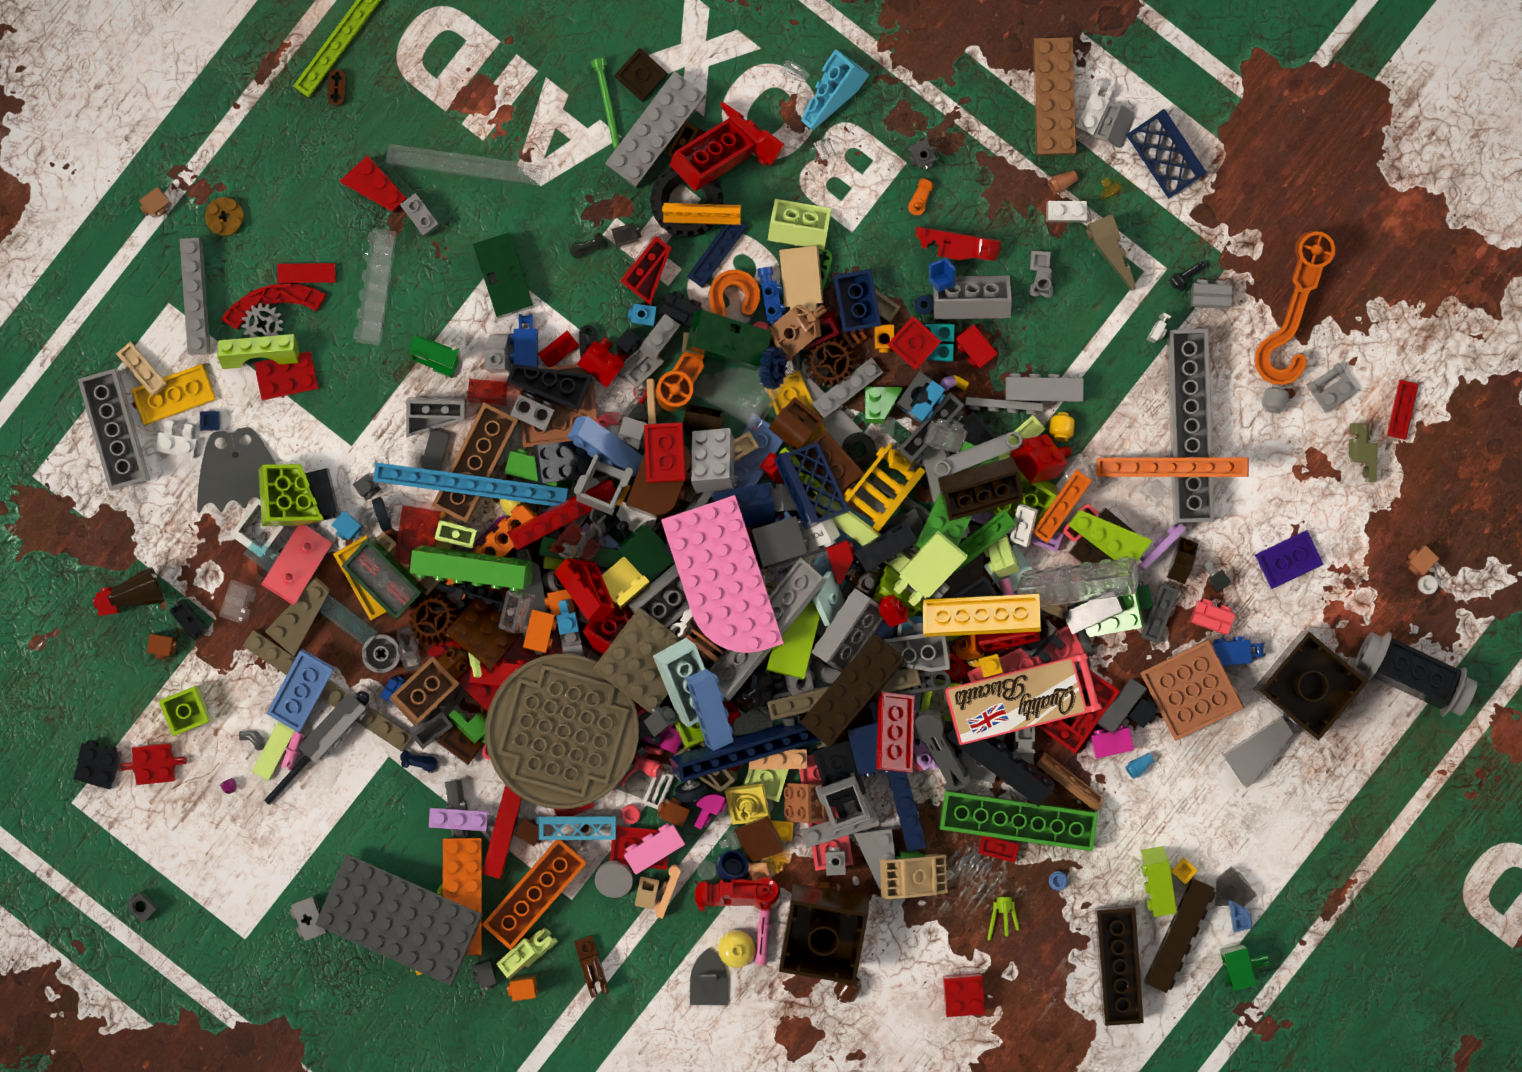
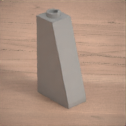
M509 334L489 335L485 348V370L488 372L510 373Z
M1278 717L1223 754L1244 787L1247 788L1252 784L1292 736L1291 728L1293 726L1287 718Z

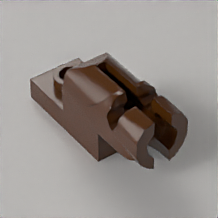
M593 935L575 940L574 944L591 998H595L598 995L595 986L596 982H600L603 995L609 993L604 969Z

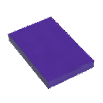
M1307 530L1255 554L1270 589L1324 565Z

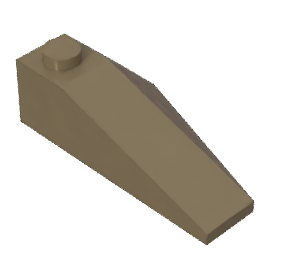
M1113 214L1089 223L1087 225L1088 229H1086L1088 239L1093 241V244L1129 290H1135L1136 285L1128 263L1125 264L1124 261L1126 260L1125 250L1122 245L1118 244L1121 237Z

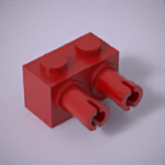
M603 338L600 343L597 341L592 343L577 365L593 375L592 377L607 388L625 366L623 362L628 358V354L625 352L622 355L624 350L620 349L613 355L608 351L613 346L612 341L610 340L607 343L608 338Z

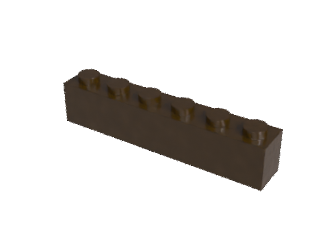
M1193 877L1190 879L1177 907V913L1174 914L1144 979L1146 984L1165 993L1168 990H1172L1176 981L1174 976L1176 972L1179 973L1184 964L1182 959L1184 955H1188L1191 949V939L1197 936L1200 929L1198 924L1200 920H1204L1206 917L1208 902L1212 903L1216 892H1214L1215 888Z

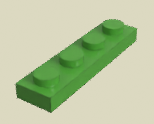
M1005 509L958 545V548L967 554V559L955 572L959 571L1017 526Z

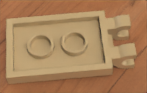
M818 246L779 250L784 306L786 308L790 307L791 310L796 305L801 304L815 311L818 308V304H823Z

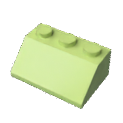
M775 199L768 240L795 246H818V249L824 250L831 208Z

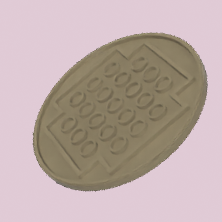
M575 654L545 655L517 668L503 681L496 691L486 717L485 741L487 752L499 778L521 798L538 806L551 809L582 807L608 794L628 772L634 760L639 740L637 710L634 701L592 670L597 661Z

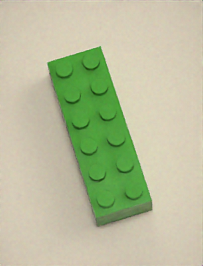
M965 441L959 452L972 448L974 445ZM995 457L968 469L999 461L1000 458ZM939 492L919 534L918 542L915 543L913 548L920 550L937 531L958 547L973 515L949 521L941 493Z
M421 545L412 550L410 573L415 574V577L418 578L433 576L434 580L446 581L447 578L453 579L454 583L463 584L465 581L472 582L474 586L489 584L494 589L509 587L510 591L521 592V589H525L532 584L534 561Z

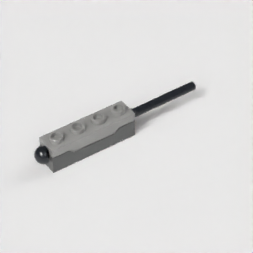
M351 690L302 742L298 748L305 756L264 799L268 805L279 796L311 760L314 763L319 759L323 761L330 754L327 750L331 746L335 748L343 740L341 735L344 732L348 734L355 727L354 721L357 718L361 720L368 713L366 709L369 706L370 698L367 692L359 691L356 693L354 690Z

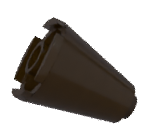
M153 567L144 569L110 590L111 594L108 595L111 606L115 605L116 608L154 605L164 602L161 587L159 588L158 578Z

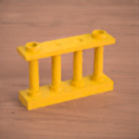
M891 443L886 448L882 446L875 454L878 456L876 461L853 490L848 488L843 495L846 503L850 500L873 518L872 521L875 524L872 528L879 532L926 472L921 467L916 472L910 469L907 471L898 470L908 480L904 486L897 483L878 468L877 464L882 458L888 462L887 452L892 447ZM871 472L895 490L894 493L897 496L894 500L887 498L865 480ZM860 486L884 504L883 507L886 510L883 514L876 512L854 494Z

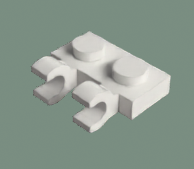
M166 420L164 433H158L155 451L194 458L198 440L192 438L194 425L185 424L182 437L173 435L176 422Z
M690 608L683 613V617L680 619L682 622L675 623L670 628L674 633L679 629L677 636L683 638L686 633L693 638L695 634L690 631L691 628L699 632L701 631L693 618Z

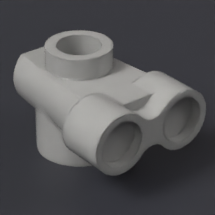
M1038 268L1035 281L1030 286V295L1052 297V270L1050 268Z

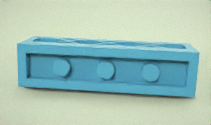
M536 816V824H539V840H616V816ZM543 824H551L556 831L551 836H543ZM554 824L562 825L559 828H557ZM566 824H570L575 829L570 836H565L560 831ZM585 824H589L594 829L589 836H584L579 831ZM604 824H611V836H603L599 829Z

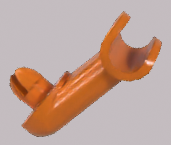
M922 178L919 180L918 188L909 202L908 209L913 215H921L925 211L930 191H932L934 186L933 182L928 179Z

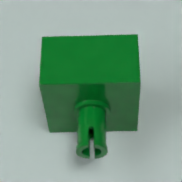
M1242 943L1219 949L1228 985L1233 991L1256 986L1253 969L1269 966L1267 954L1250 958L1247 948Z

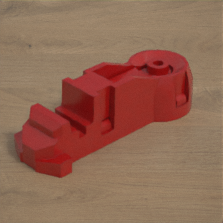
M916 226L915 236L921 241L920 244L923 248H927L928 243H932V240L936 241L935 244L939 245V257L956 260L973 257L996 261L1000 253L1002 242L1000 240Z
M766 877L756 881L735 879L731 880V882H723V880H720V883L716 885L703 881L698 882L694 891V902L699 911H705V906H755L759 910L769 911L777 907L781 899L780 886L773 879Z

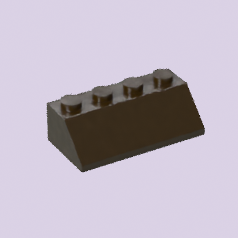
M1013 457L938 478L940 493L949 521L1023 500L1020 474Z

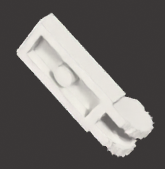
M1101 79L1094 92L1091 93L1075 127L1092 136L1115 87L1110 85L1105 97L1099 96L1098 93L1104 82Z

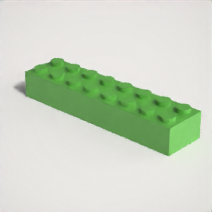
M944 790L939 829L1093 851L1098 813L1096 811L1041 804L1038 807L1034 803Z

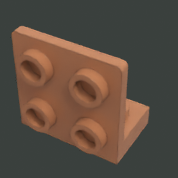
M784 783L785 821L801 823L827 822L825 806L820 803L815 790L816 786L822 783Z

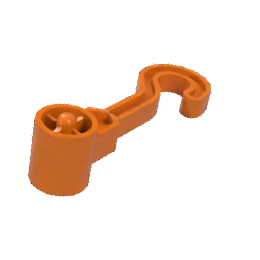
M1320 231L1305 232L1295 243V254L1298 260L1291 278L1294 290L1284 322L1280 329L1259 342L1254 353L1256 371L1264 380L1272 384L1285 385L1294 382L1301 376L1307 364L1306 357L1301 353L1294 354L1289 365L1283 369L1274 368L1269 359L1271 352L1275 348L1287 343L1294 337L1299 327L1308 295L1311 290L1317 288L1323 267L1329 264L1335 255L1334 241L1329 235Z
M727 270L720 273L713 280L708 292L710 312L726 317L723 292L729 287H737L744 294V302L740 308L741 314L744 317L752 316L760 301V289L756 280L749 273L741 270ZM683 353L673 370L665 373L659 379L655 389V399L663 410L677 412L684 409L689 403L693 394V384L704 368V355Z

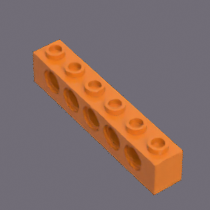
M526 503L521 506L519 504L511 510V517L509 519L504 518L497 525L499 529L495 533L493 531L489 533L485 538L486 543L483 546L479 544L472 553L490 555L488 547H493L495 549L494 556L506 557L514 549L507 533L515 528L514 520H519L523 524L538 515ZM502 533L508 536L507 543L501 540ZM446 578L448 581L447 585L454 584L453 579ZM465 594L463 595L462 601L467 598L465 597Z

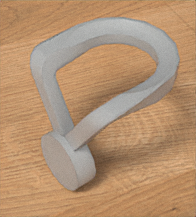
M908 617L907 622L914 627L913 629L902 633L903 623L898 625L897 637H904L913 632L924 634L923 623L915 624Z

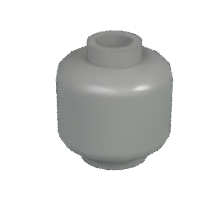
M1272 384V388L1264 390L1262 406L1266 408L1265 411L1280 414L1281 411L1286 409L1289 393L1283 390L1284 386Z

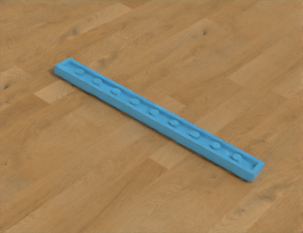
M378 462L375 464L373 479L374 482L557 506L565 502L568 493L567 488Z

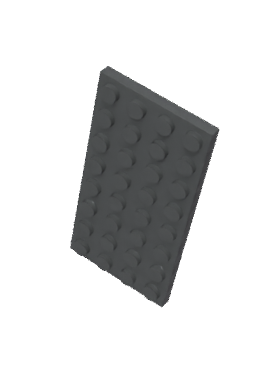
M346 854L315 925L446 985L453 986L483 914Z

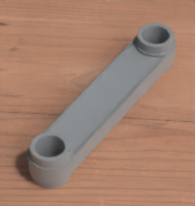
M1010 432L939 460L933 466V473L938 478L1013 451L1022 444V437L1017 432ZM1010 436L1017 438V445L1009 443L1008 439ZM937 465H944L947 470L946 473L940 474L937 471Z

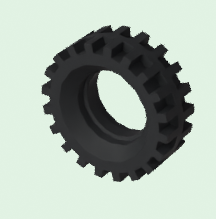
M667 168L662 175L657 177V181L652 187L650 202L654 218L661 228L671 235L673 234L680 238H694L695 236L703 235L708 230H711L715 224L663 223L662 206H664V203H669L670 194L677 186L687 184L673 168ZM717 178L700 188L705 197V204L723 205V192Z

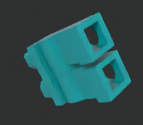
M923 324L940 341L954 343L955 324ZM939 344L925 360L953 362L954 344Z

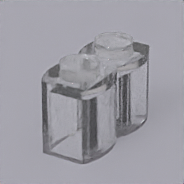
M938 419V421L931 420L923 442L932 448L959 453L962 450L968 431L963 428V424L958 422L950 424L943 419Z
M412 626L399 628L397 631L398 652L406 671L420 669L422 666L421 647L418 639L414 636L415 631L411 632L410 630Z

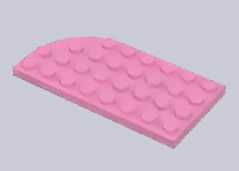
M736 495L662 519L661 521L691 613L700 630L717 645L735 652H759L784 644Z

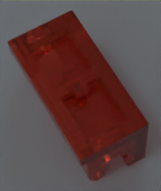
M469 379L467 398L469 403L507 406L508 386L503 381Z

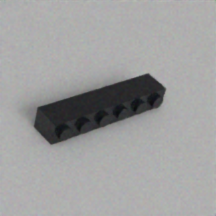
M954 726L946 737L1038 807L1049 796L1055 786L1051 777L1042 774L1035 765L1026 762L1019 753L1010 750L1001 740L991 737L959 745Z

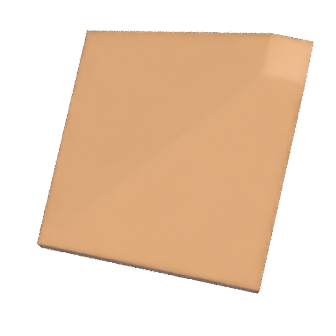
M748 863V872L752 881L764 877L771 878L766 863Z

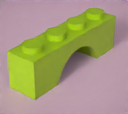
M294 334L218 340L217 357L222 369L242 368L245 361L257 357L272 359L279 365L298 363L299 346Z

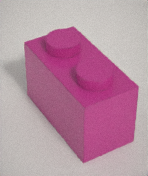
M1121 724L1114 735L1109 731H1105L1104 728L1094 730V734L1090 735L1096 759L1134 750L1129 727H1124L1123 724Z

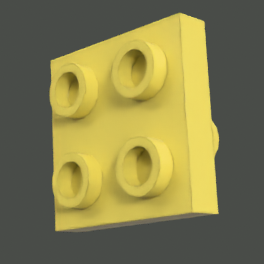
M763 783L727 787L725 789L732 825L749 823L767 815L769 819L771 818Z

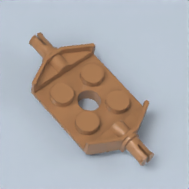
M801 304L793 307L767 329L772 332L768 348L779 347V349H783V353H786L785 360H793L792 357L815 338L821 337L819 317L827 311L824 309L825 307L821 305L815 311ZM789 328L794 331L793 338L788 336Z

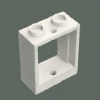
M257 498L230 535L260 558H264L287 526H278L263 547L242 533V528L259 505L261 506L260 499Z

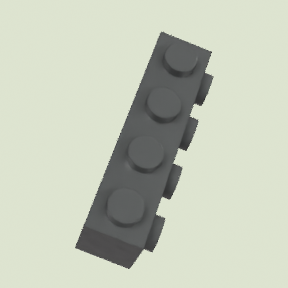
M950 392L934 409L931 417L928 420L925 419L898 448V453L911 465L914 462L919 463L925 456L923 452L928 447L932 449L938 442L936 438L941 433L944 435L951 428L949 424L953 419L957 421L964 414L962 410L965 405Z

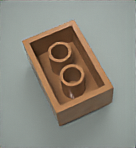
M432 656L391 695L389 700L416 727L458 687L459 683Z

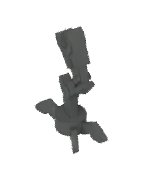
M592 508L589 518L593 523L590 524V530L581 532L582 538L576 546L563 543L562 546L565 547V550L562 553L559 552L558 555L564 559L574 558V556L579 558L583 554V547L589 539L594 540L596 537L598 544L606 546V540H604V533L606 532L604 520L607 518V515H604L599 520L596 517V509Z

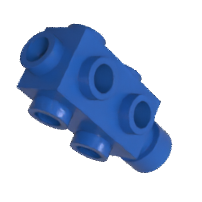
M772 266L757 269L758 277L761 279L768 326L773 325L786 314L785 306L780 304L779 299L780 296H783L781 285H777V281H772ZM771 290L772 294L766 295L765 291ZM774 309L775 313L769 314L768 310Z

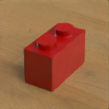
M974 324L955 339L957 342L955 344L956 348L961 353H966L969 357L967 361L973 368L977 367L980 369L997 355V352Z

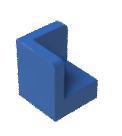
M947 258L929 264V282L938 292L955 286L956 268Z

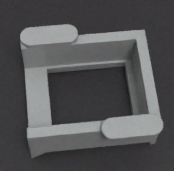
M595 454L586 474L580 476L574 488L576 501L612 515L624 487L628 485L633 470L627 467L625 471L602 463L598 460V455ZM596 470L621 480L610 504L585 494Z
M851 773L849 778L822 787L821 784L816 786V793L820 803L825 806L834 832L870 820L873 810L867 795H863L855 773ZM853 786L863 814L836 823L826 796Z

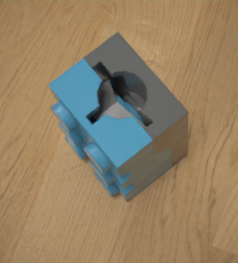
M919 372L895 406L921 423L923 420H928L934 412L932 407L934 405L938 406L943 400L945 389L922 372Z

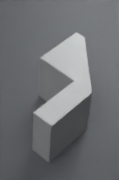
M811 658L812 664L809 667L818 680L833 684L841 672L822 659L814 660Z

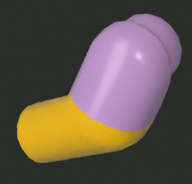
M956 375L944 377L941 380L940 386L945 389L944 391H948L949 388L954 386L965 391L969 382Z

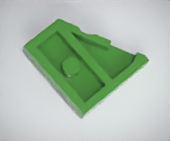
M865 387V423H885L889 412L893 410L895 402L902 394V387Z

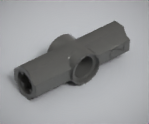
M462 780L445 782L447 795L446 809L468 810L466 800H464ZM451 829L452 839L469 837V830Z

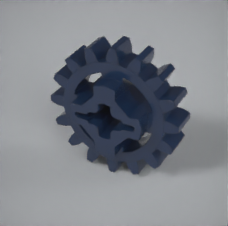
M779 347L766 348V352L762 353V359L760 358L761 365L758 367L761 369L758 374L762 377L760 383H763V387H767V389L780 388V384H783V379L786 378L785 371L788 370L786 367L788 361L784 359L786 353H783V349H779Z

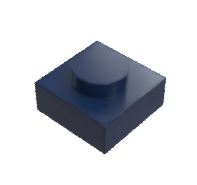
M200 411V431H220V411Z

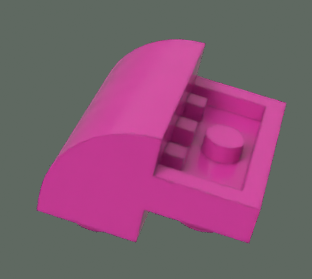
M709 792L706 796L700 798L696 806L702 808L694 826L702 829L703 826L707 827L712 816L709 813L716 816L718 812L723 813L727 805V801H725L726 796L718 792Z

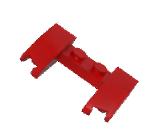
M1079 669L1077 670V675L1081 688L1087 691L1082 670ZM1091 670L1090 674L1094 689L1102 709L1079 715L1071 727L1062 720L1037 726L1075 754L1120 693L1119 690ZM1090 701L1088 702L1086 707L1091 706Z

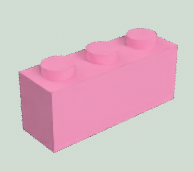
M666 823L658 828L660 832L654 836L650 833L642 838L643 842L639 845L634 843L626 848L627 852L624 853V857L635 875L685 845V841L674 824L669 825Z

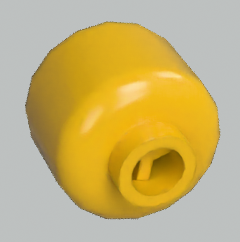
M1058 412L1057 415L1050 419V436L1055 441H1068L1074 435V419L1066 412Z

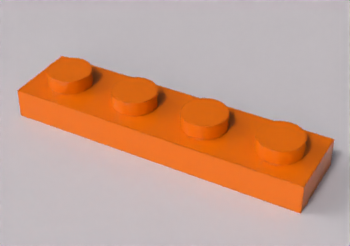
M1076 469L1035 526L1033 533L1048 543L1092 479Z

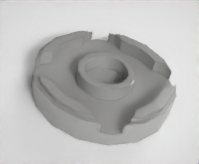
M608 861L600 865L595 875V885L601 894L606 897L618 898L627 894L632 888V871L624 863Z

